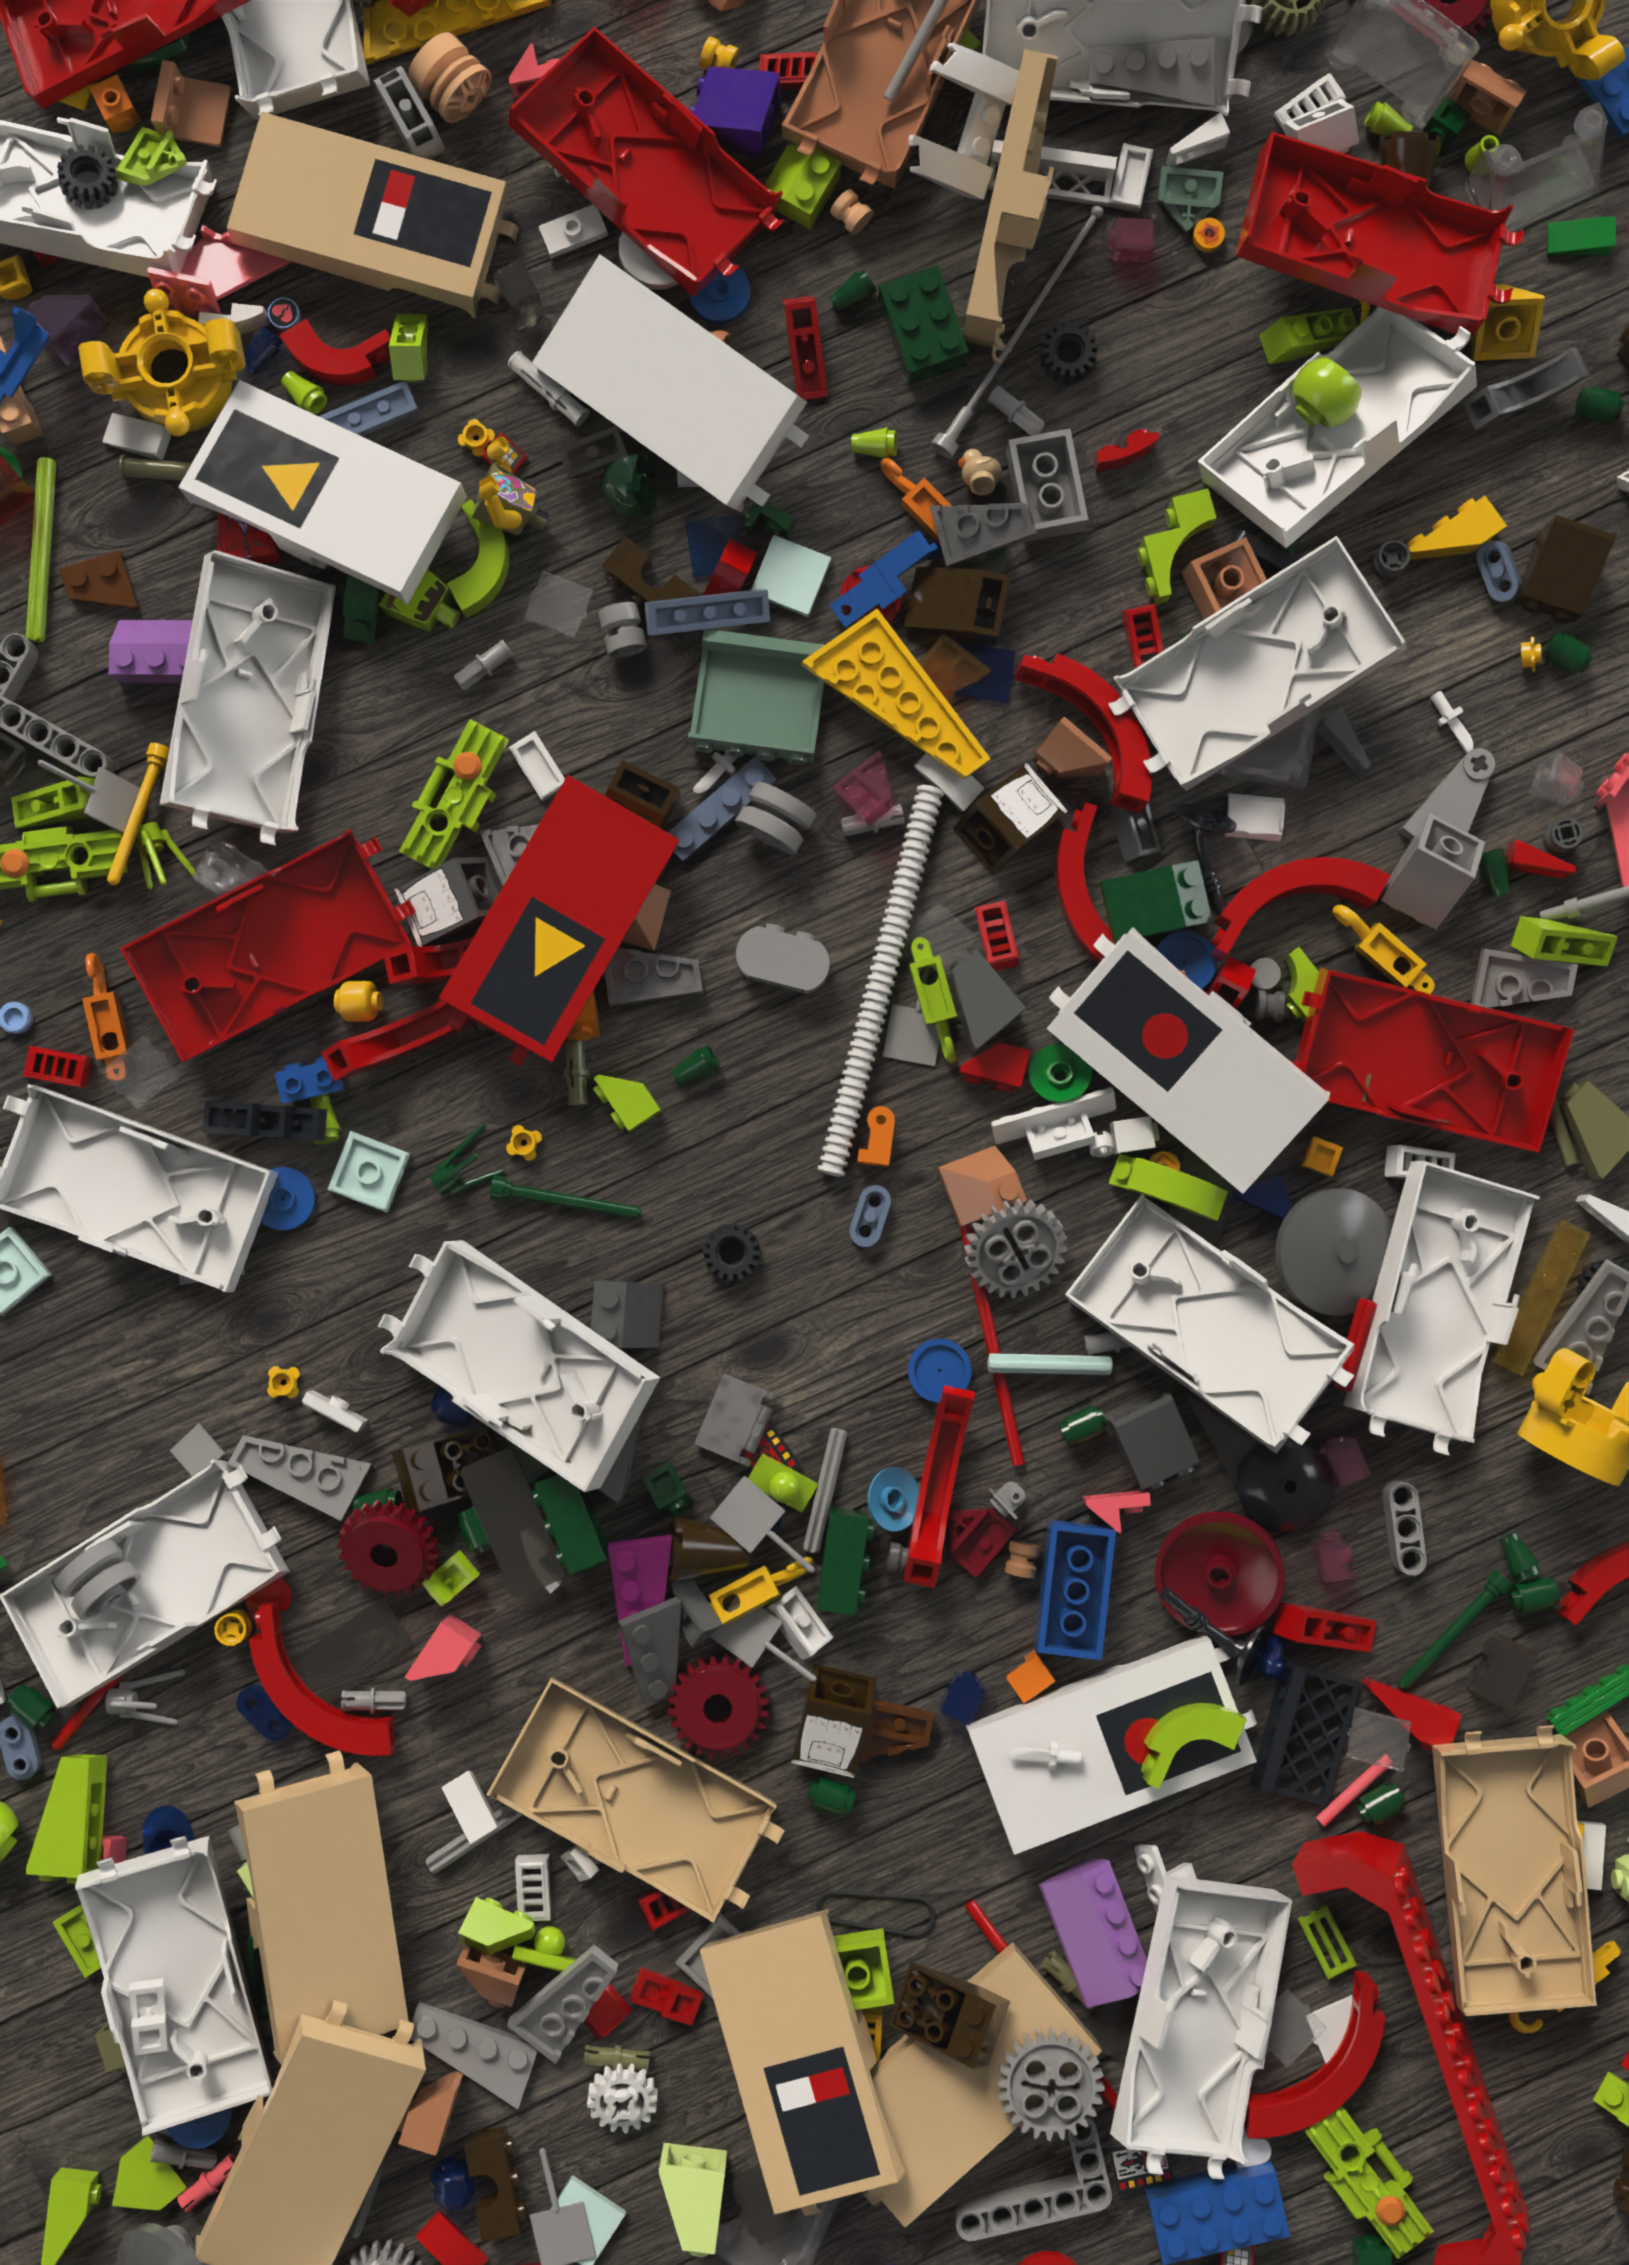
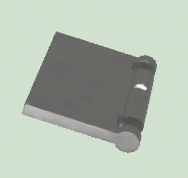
M724 1373L694 1444L749 1467L752 1461L740 1456L742 1450L745 1449L755 1454L773 1409L762 1405L764 1398L777 1402L779 1396Z

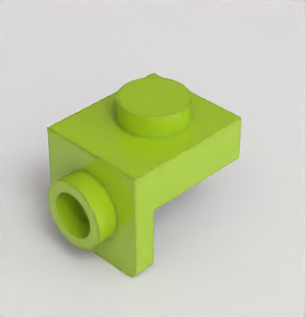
M459 1550L434 1571L429 1580L425 1579L422 1585L440 1606H444L477 1578L480 1573Z

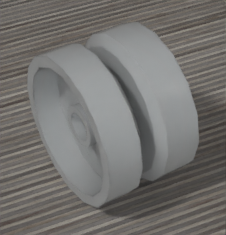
M755 782L748 795L755 807H742L735 819L736 824L765 844L792 855L796 854L803 842L800 833L796 829H810L817 816L816 813L792 795L767 783Z
M114 1539L102 1541L77 1556L54 1580L55 1587L64 1598L74 1597L71 1608L80 1620H88L110 1608L123 1598L141 1578V1574L132 1562H121L123 1551Z

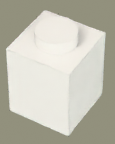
M1151 1116L1109 1123L1115 1145L1114 1154L1152 1149L1156 1147L1155 1141H1159L1158 1126L1156 1122L1152 1123Z

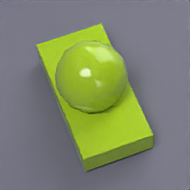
M763 1453L748 1477L750 1481L764 1493L770 1495L775 1501L785 1503L800 1512H803L818 1487L817 1482Z
M546 1926L536 1933L534 1948L517 1944L512 1955L513 1960L562 1972L576 1960V1958L560 1955L565 1948V1937L561 1930L554 1926Z

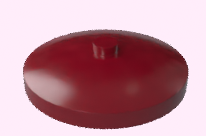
M1221 1511L1206 1512L1194 1515L1180 1522L1164 1538L1157 1553L1155 1583L1159 1597L1161 1591L1165 1587H1169L1191 1607L1196 1606L1204 1615H1207L1209 1622L1228 1636H1235L1260 1626L1276 1610L1284 1590L1285 1570L1283 1558L1277 1544L1260 1525L1234 1513ZM1160 1597L1163 1605L1176 1620L1194 1630L1183 1621V1616Z

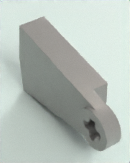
M1476 748L1468 752L1398 832L1412 841L1426 816L1431 813L1468 833L1491 774L1495 769L1493 755L1483 748ZM1481 758L1483 760L1482 766L1485 770L1480 769L1478 772H1474L1472 770L1474 764L1470 761Z

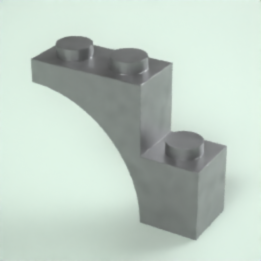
M1577 347L1569 348L1555 358L1526 373L1484 387L1462 403L1475 430L1493 428L1519 411L1540 408L1590 375Z

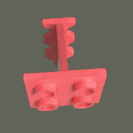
M202 225L200 231L203 238L188 252L180 273L152 267L148 268L147 273L153 289H160L167 294L169 299V308L167 310L178 311L181 314L194 316L199 319L200 312L221 314L217 300L293 261L232 243L228 232L218 234L207 226Z
M1629 751L1627 754L1624 753L1613 769L1618 772H1614L1609 779H1606L1595 793L1599 796V799L1594 804L1598 809L1606 804L1622 887L1629 885Z

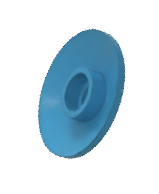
M900 1467L885 1468L874 1477L868 1491L869 1512L874 1522L884 1530L901 1531L907 1528L913 1521L919 1488L916 1480L907 1470Z

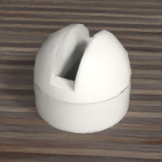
M1103 1131V1135H1097V1132H1094L1096 1143L1089 1145L1090 1154L1094 1157H1105L1115 1152L1113 1137L1106 1131Z

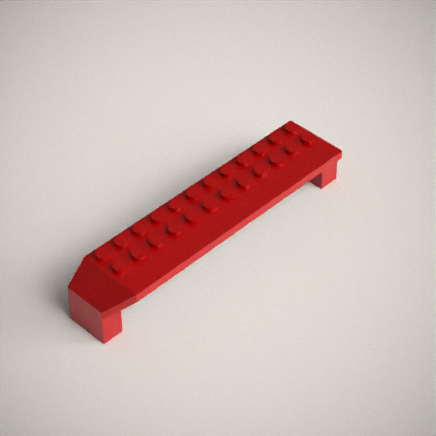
M1361 1831L1304 1842L1292 1863L1302 1896L1347 1887L1389 1913L1491 2216V2221L1483 2238L1439 2244L1433 2265H1520L1523 2250L1527 2248L1526 2234L1530 2233V2215L1461 2010L1457 2007L1456 1995L1405 1844Z

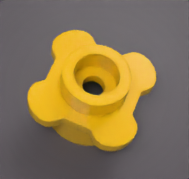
M473 419L468 422L463 433L458 436V443L461 447H468L475 456L480 457L485 452L488 443L495 439V434L492 429H486L478 420ZM474 436H479V439L474 440Z
M1531 637V642L1521 643L1522 668L1532 667V672H1535V664L1542 663L1541 644L1535 645L1534 637Z
M521 1125L513 1127V1135L510 1143L506 1146L507 1152L510 1155L518 1154L524 1156L525 1160L528 1161L535 1159L537 1144L542 1140L541 1133L536 1130L532 1132L525 1130ZM526 1140L527 1145L522 1146L521 1141Z
M274 1366L269 1370L268 1375L270 1378L267 1392L271 1397L276 1398L279 1395H287L289 1398H295L299 1394L297 1378L300 1377V1371L296 1367L280 1369L278 1366ZM282 1379L286 1380V1385L281 1384Z

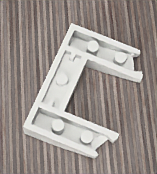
M949 43L947 47L954 52L944 65L939 61H934L929 70L974 92L972 105L957 152L919 136L909 135L908 145L919 146L920 166L910 167V171L969 199L984 200L993 168L987 166L1005 106L1012 105L1019 71L983 54L955 43Z

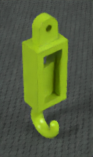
M918 937L911 944L914 963L909 964V969L925 1026L935 1024L946 1061L955 1063L957 1055L952 1042L948 1020L956 1018L957 1014L940 955L933 957L928 940ZM922 945L923 949L920 950L917 946ZM932 967L936 970L938 978L935 983L926 985L921 982L919 973L923 968Z

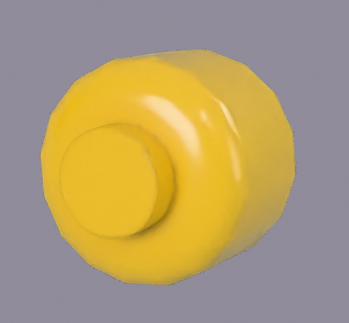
M371 981L344 982L334 994L335 1011L347 1022L372 1021L377 1016L378 1011L382 1010L384 1004L382 993L378 992L376 986Z

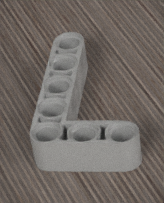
M13 633L6 636L0 644V676L5 672H9L10 676L6 683L0 684V728L88 778H96L97 772H92L91 766L98 759H102V768L114 774L115 764L103 752L14 703L38 661L39 651L31 641L21 634ZM21 645H25L24 653L19 657H15L16 649ZM16 714H21L20 722L16 726L11 727L12 717ZM43 729H48L47 738L38 742L37 736L39 732ZM70 744H75L74 753L69 757H65V748Z
M1088 2114L1085 2116L1088 2127L1083 2131H1077V2135H1074L1069 2129L1066 2130L1075 2165V2174L961 2201L955 2209L956 2229L959 2236L966 2241H977L1106 2209L1111 2203L1112 2192L1093 2116ZM1087 2153L1096 2155L1095 2159L1090 2163L1080 2161L1081 2157ZM1099 2185L1103 2187L1102 2192L1098 2195L1088 2193L1089 2189L1093 2186ZM1062 2193L1072 2195L1071 2199L1065 2203L1056 2200ZM1036 2200L1041 2203L1035 2210L1025 2208V2205L1030 2201ZM999 2208L1009 2210V2213L1004 2217H996L994 2215V2212ZM967 2216H975L978 2219L972 2225H966L962 2222Z

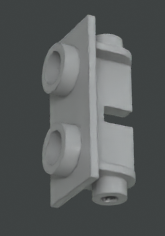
M1012 1481L1004 1484L997 1492L990 1488L989 1491L993 1495L990 1501L1004 1517L1010 1513L1016 1520L1018 1517L1013 1511L1024 1502V1490L1016 1482Z

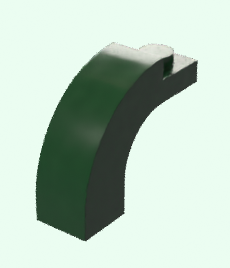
M349 574L342 615L345 616L343 638L375 644L382 590Z

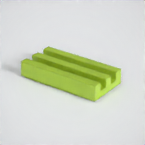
M1325 1904L1320 1907V1910L1316 1912L1313 1910L1309 1912L1308 1916H1301L1297 1919L1329 1980L1357 1966L1329 1908ZM1323 1917L1326 1918L1347 1960L1343 1964H1341L1319 1920ZM1314 1923L1335 1968L1330 1969L1309 1924Z

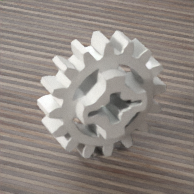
M621 2063L617 2064V2068L614 2071L606 2066L604 2076L596 2073L594 2083L589 2084L587 2107L591 2108L592 2119L600 2117V2127L608 2123L611 2124V2132H615L619 2126L622 2127L624 2133H628L629 2126L633 2125L634 2128L639 2130L641 2120L647 2123L650 2122L651 2113L656 2112L658 2089L654 2088L653 2077L646 2079L645 2069L640 2070L638 2073L634 2071V2064H630L628 2069H623ZM639 2092L642 2093L644 2100H641V2094Z

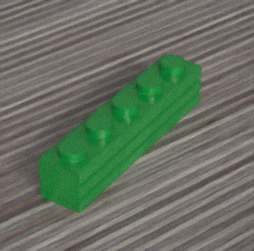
M1629 1664L1617 1667L1615 1673L1605 1675L1599 1679V1683L1584 1688L1582 1694L1577 1697H1570L1565 1701L1566 1704L1560 1708L1555 1707L1551 1709L1549 1715L1545 1716L1549 1725L1554 1726L1552 1728L1554 1733L1565 1736L1629 1695Z

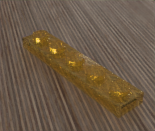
M1563 1219L1558 1220L1517 1306L1519 1310L1508 1344L1498 1345L1491 1362L1519 1376L1524 1375L1591 1233Z

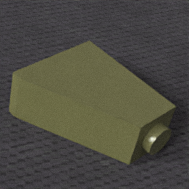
M1589 1081L1578 1084L1574 1082L1561 1095L1564 1098L1559 1104L1562 1115L1588 1176L1593 1180L1604 1179L1629 1151V1117Z

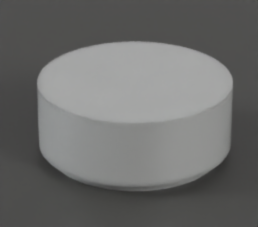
M1261 958L1251 964L1250 967L1256 970L1251 983L1254 988L1269 990L1279 982L1281 971L1274 960Z

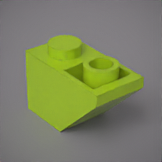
M603 1075L594 1077L598 1085L593 1089L603 1104L609 1101L615 1111L610 1115L620 1130L626 1127L629 1132H632L662 1112L643 1083Z
M476 1897L458 1934L460 1943L487 1955H492L532 1939L536 1933L535 1925L531 1921L532 1918L521 1911L515 1910L514 1913L502 1909L503 1905L494 1899L486 1898L484 1901Z

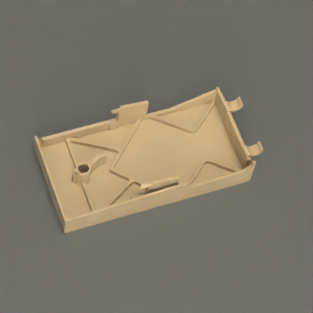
M1553 1725L1537 1726V1736L1480 1741L1482 1732L1475 1731L1466 1732L1465 1742L1432 1745L1457 2007L1465 2016L1597 2006L1584 1843L1579 1831L1576 1813L1572 1754L1573 1750L1576 1749V1745L1561 1734L1552 1735Z

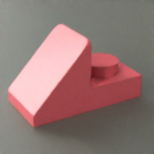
M531 43L509 76L513 98L523 96L560 59H551L542 65H537L533 43Z
M1146 1490L1082 1496L1083 1503L1120 1534L1122 1533L1119 1509L1123 1508L1124 1513L1143 1512V1506H1151L1150 1493Z

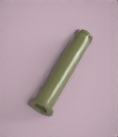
M122 454L119 459V475L121 480H126L127 477L182 481L192 462L127 458L126 455Z

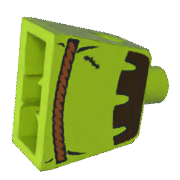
M428 569L408 605L402 599L389 593L385 594L379 604L386 615L428 632L434 628L437 621H440L449 628H453L461 614L458 610L448 605L453 597L450 589Z

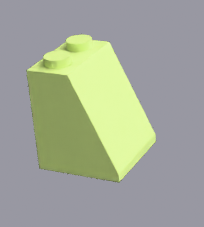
M663 2143L659 2176L683 2251H689L691 2255L704 2257L708 2254L715 2255L727 2151Z

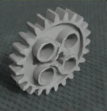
M1016 1199L1014 1207H1010L1008 1202L1004 1201L1003 1209L1000 1211L994 1205L991 1206L993 1215L989 1217L982 1213L981 1217L984 1221L982 1225L978 1223L972 1224L976 1234H967L966 1236L971 1244L964 1246V1250L968 1255L964 1259L968 1267H970L968 1269L970 1274L975 1278L980 1287L985 1286L988 1293H992L996 1289L999 1297H1003L1007 1290L1012 1298L1016 1297L1018 1290H1021L1025 1296H1028V1288L1031 1286L1036 1291H1039V1282L1041 1280L1049 1284L1050 1279L1047 1275L1049 1273H1059L1055 1263L1061 1264L1065 1262L1060 1254L1067 1251V1247L1063 1243L1067 1236L1062 1230V1224L1059 1220H1056L1057 1218L1052 1211L1047 1212L1043 1204L1036 1208L1032 1200H1029L1025 1207L1020 1199ZM1023 1226H1028L1024 1231L1018 1232ZM1004 1228L1009 1229L1028 1264L1027 1269H1023L1016 1257L1014 1250L1003 1233ZM1000 1241L997 1246L990 1247L994 1242ZM1041 1250L1040 1253L1032 1256L1035 1251ZM1008 1266H1013L1010 1270L1004 1271Z
M1050 2027L1048 2036L1043 2037L1041 2030L1038 2028L1036 2030V2039L1033 2040L1025 2033L1024 2039L1026 2044L1022 2046L1014 2041L1015 2054L1006 2051L1004 2053L1005 2059L1009 2064H999L1000 2072L1006 2075L998 2077L996 2080L997 2085L1004 2088L998 2091L999 2100H1007L1002 2105L1004 2113L1012 2112L1010 2116L1012 2124L1021 2121L1020 2128L1022 2133H1025L1032 2127L1034 2139L1039 2137L1041 2131L1045 2132L1048 2141H1051L1053 2132H1058L1061 2140H1064L1065 2130L1067 2129L1074 2135H1077L1075 2125L1080 2123L1087 2128L1088 2123L1085 2116L1087 2114L1093 2117L1097 2116L1092 2104L1098 2105L1103 2102L1101 2096L1095 2093L1105 2090L1103 2082L1098 2081V2079L1104 2076L1102 2069L1094 2068L1099 2063L1097 2056H1089L1091 2048L1088 2044L1079 2048L1081 2040L1078 2035L1071 2041H1068L1067 2030H1063L1060 2037H1056L1053 2027ZM1032 2061L1043 2063L1042 2068L1037 2072L1026 2070L1028 2064ZM1066 2062L1074 2063L1076 2066L1071 2073L1064 2074L1059 2071L1062 2064ZM1054 2079L1056 2083L1052 2084L1051 2089H1047L1046 2085L1049 2084V2080ZM1022 2081H1028V2082H1030V2083H1027L1026 2085H1022V2084H1021ZM1076 2083H1079V2084H1080L1079 2087H1077V2088H1074V2087L1071 2086V2085H1074V2084H1076ZM1036 2094L1042 2097L1037 2105L1030 2106L1025 2103L1030 2095ZM1064 2096L1074 2098V2102L1069 2107L1059 2106V2100Z

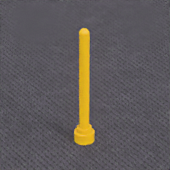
M150 743L146 757L148 758L147 764L149 766L107 877V881L111 885H117L121 880L159 774L167 765L170 748L165 745Z

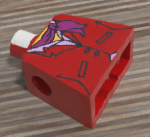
M219 513L217 551L263 565L283 563L281 551L269 533L239 519Z

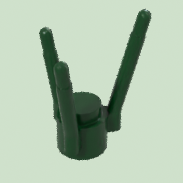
M480 1124L444 1161L436 1165L437 1170L430 1174L432 1183L441 1195L444 1196L450 1191L453 1195H456L466 1188L493 1179L494 1175L501 1176L505 1174V1170L500 1169L459 1183L463 1180L460 1172L476 1161L479 1155L475 1153L457 1166L452 1162L485 1129V1124Z

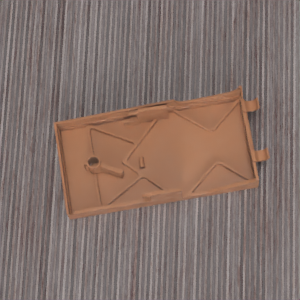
M834 0L823 26L824 42L807 79L781 125L782 137L799 145L797 151L809 157L812 155L815 147L842 161L841 165L862 174L860 177L861 181L872 186L875 181H878L896 189L915 147L908 145L909 135L920 136L946 79L930 71V66L934 61H939L944 65L954 52L947 47L949 43L961 46L981 0L948 1L894 103L889 102L883 96L934 0Z

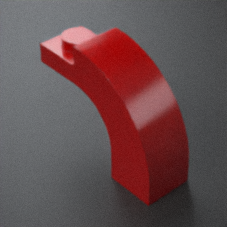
M307 319L280 334L289 352L304 371L322 382L333 385L350 386L368 382L377 377L372 366L376 363H385L390 359L389 343L391 337L386 329L349 349H336L324 344L317 337Z
M473 938L436 946L410 945L383 953L389 984L409 985L450 979Z

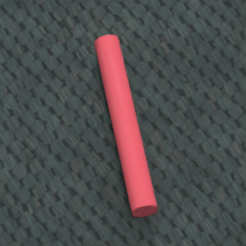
M1384 1753L1316 1816L1318 1821L1326 1827L1394 1764V1760L1387 1753Z

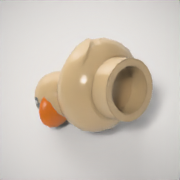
M969 449L958 461V466L962 469L964 483L970 487L974 494L987 495L995 489V484L999 482L1002 475L1001 465L995 458L982 456L978 450Z

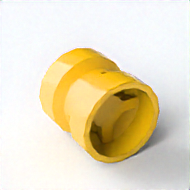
M709 36L701 52L699 67L707 71L709 66L735 69L739 58V48L732 45H721L718 39Z
M241 1609L232 1610L220 1617L216 1622L214 1628L215 1636L220 1643L234 1646L248 1638L254 1626L253 1620L246 1611Z

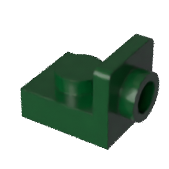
M1446 98L1431 116L1422 132L1429 133L1428 139L1436 141V135L1441 136L1443 141L1439 155L1443 156L1453 140L1467 124L1472 114L1449 98Z
M767 501L763 507L759 504L757 506L751 505L743 519L746 522L745 532L750 536L760 522H763V527L771 534L778 536L780 533L786 538L794 528L793 518Z
M671 1462L643 1477L655 1504L667 1518L683 1514L688 1509V1506L694 1503L692 1496L686 1491Z

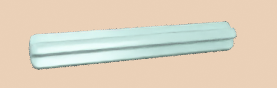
M989 1354L987 1360L988 1371L995 1373L1109 1375L1113 1368L1112 1358L1109 1356Z

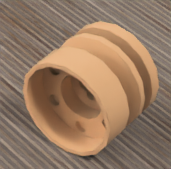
M449 32L435 36L420 49L409 67L407 76L415 91L423 99L430 100L431 107L438 111L440 116L449 123L462 120L477 108L485 97L492 79L490 71L481 65L476 57L469 55L468 49L454 34Z

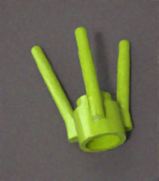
M156 822L140 826L135 845L140 854L148 889H153V882L147 854L150 855L160 884H166V879L156 854L164 849L163 843L167 844L190 875L194 878L197 877V872L172 841L167 829L160 831Z

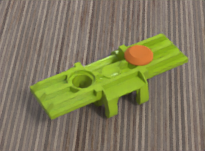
M471 719L468 721L449 759L445 760L437 757L435 761L437 765L418 801L412 803L411 807L420 813L399 850L400 853L430 869H434L444 863L463 826L471 832L477 833L480 824L477 822L480 812L486 801L493 803L496 794L485 785L509 742L508 738ZM448 771L454 773L437 808L429 807ZM447 818L448 824L445 830L437 832L431 828V821L433 819Z
M71 826L23 832L22 841L0 845V890L25 887L29 902L37 901L41 897L71 893L86 895L88 891L87 878L108 876L123 834L114 829L74 835V829ZM85 848L88 852V859L84 864L79 865L76 850ZM126 863V866H125V869H124L123 874H124V873H128L127 863ZM65 869L71 873V878L74 879V881L37 885L36 878L44 875L45 871Z
M1341 2106L1326 2118L1304 2129L1305 2133L1334 2171V2174L1327 2171L1324 2174V2179L1330 2187L1337 2191L1345 2202L1346 2209L1354 2218L1367 2217L1398 2259L1434 2232L1404 2191V2188L1412 2182L1413 2176L1409 2171L1403 2170L1382 2141V2134L1377 2128L1371 2129L1363 2135L1344 2107ZM1347 2146H1353V2151L1341 2159L1342 2150ZM1374 2152L1393 2176L1386 2183L1377 2176L1366 2160Z

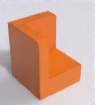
M1035 1650L1024 1657L1026 1662L1006 1676L1024 1704L1055 1682L1052 1674Z

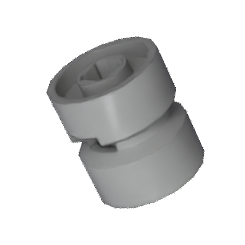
M617 603L604 607L598 612L602 631L608 633L604 638L608 657H627L638 654L647 648L644 631L638 627L641 619L637 603Z

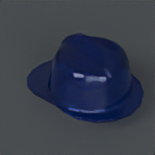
M161 1806L155 1808L147 1815L143 1823V1855L172 1847L170 1840L186 1836L187 1842L193 1841L190 1821L183 1811L176 1807Z

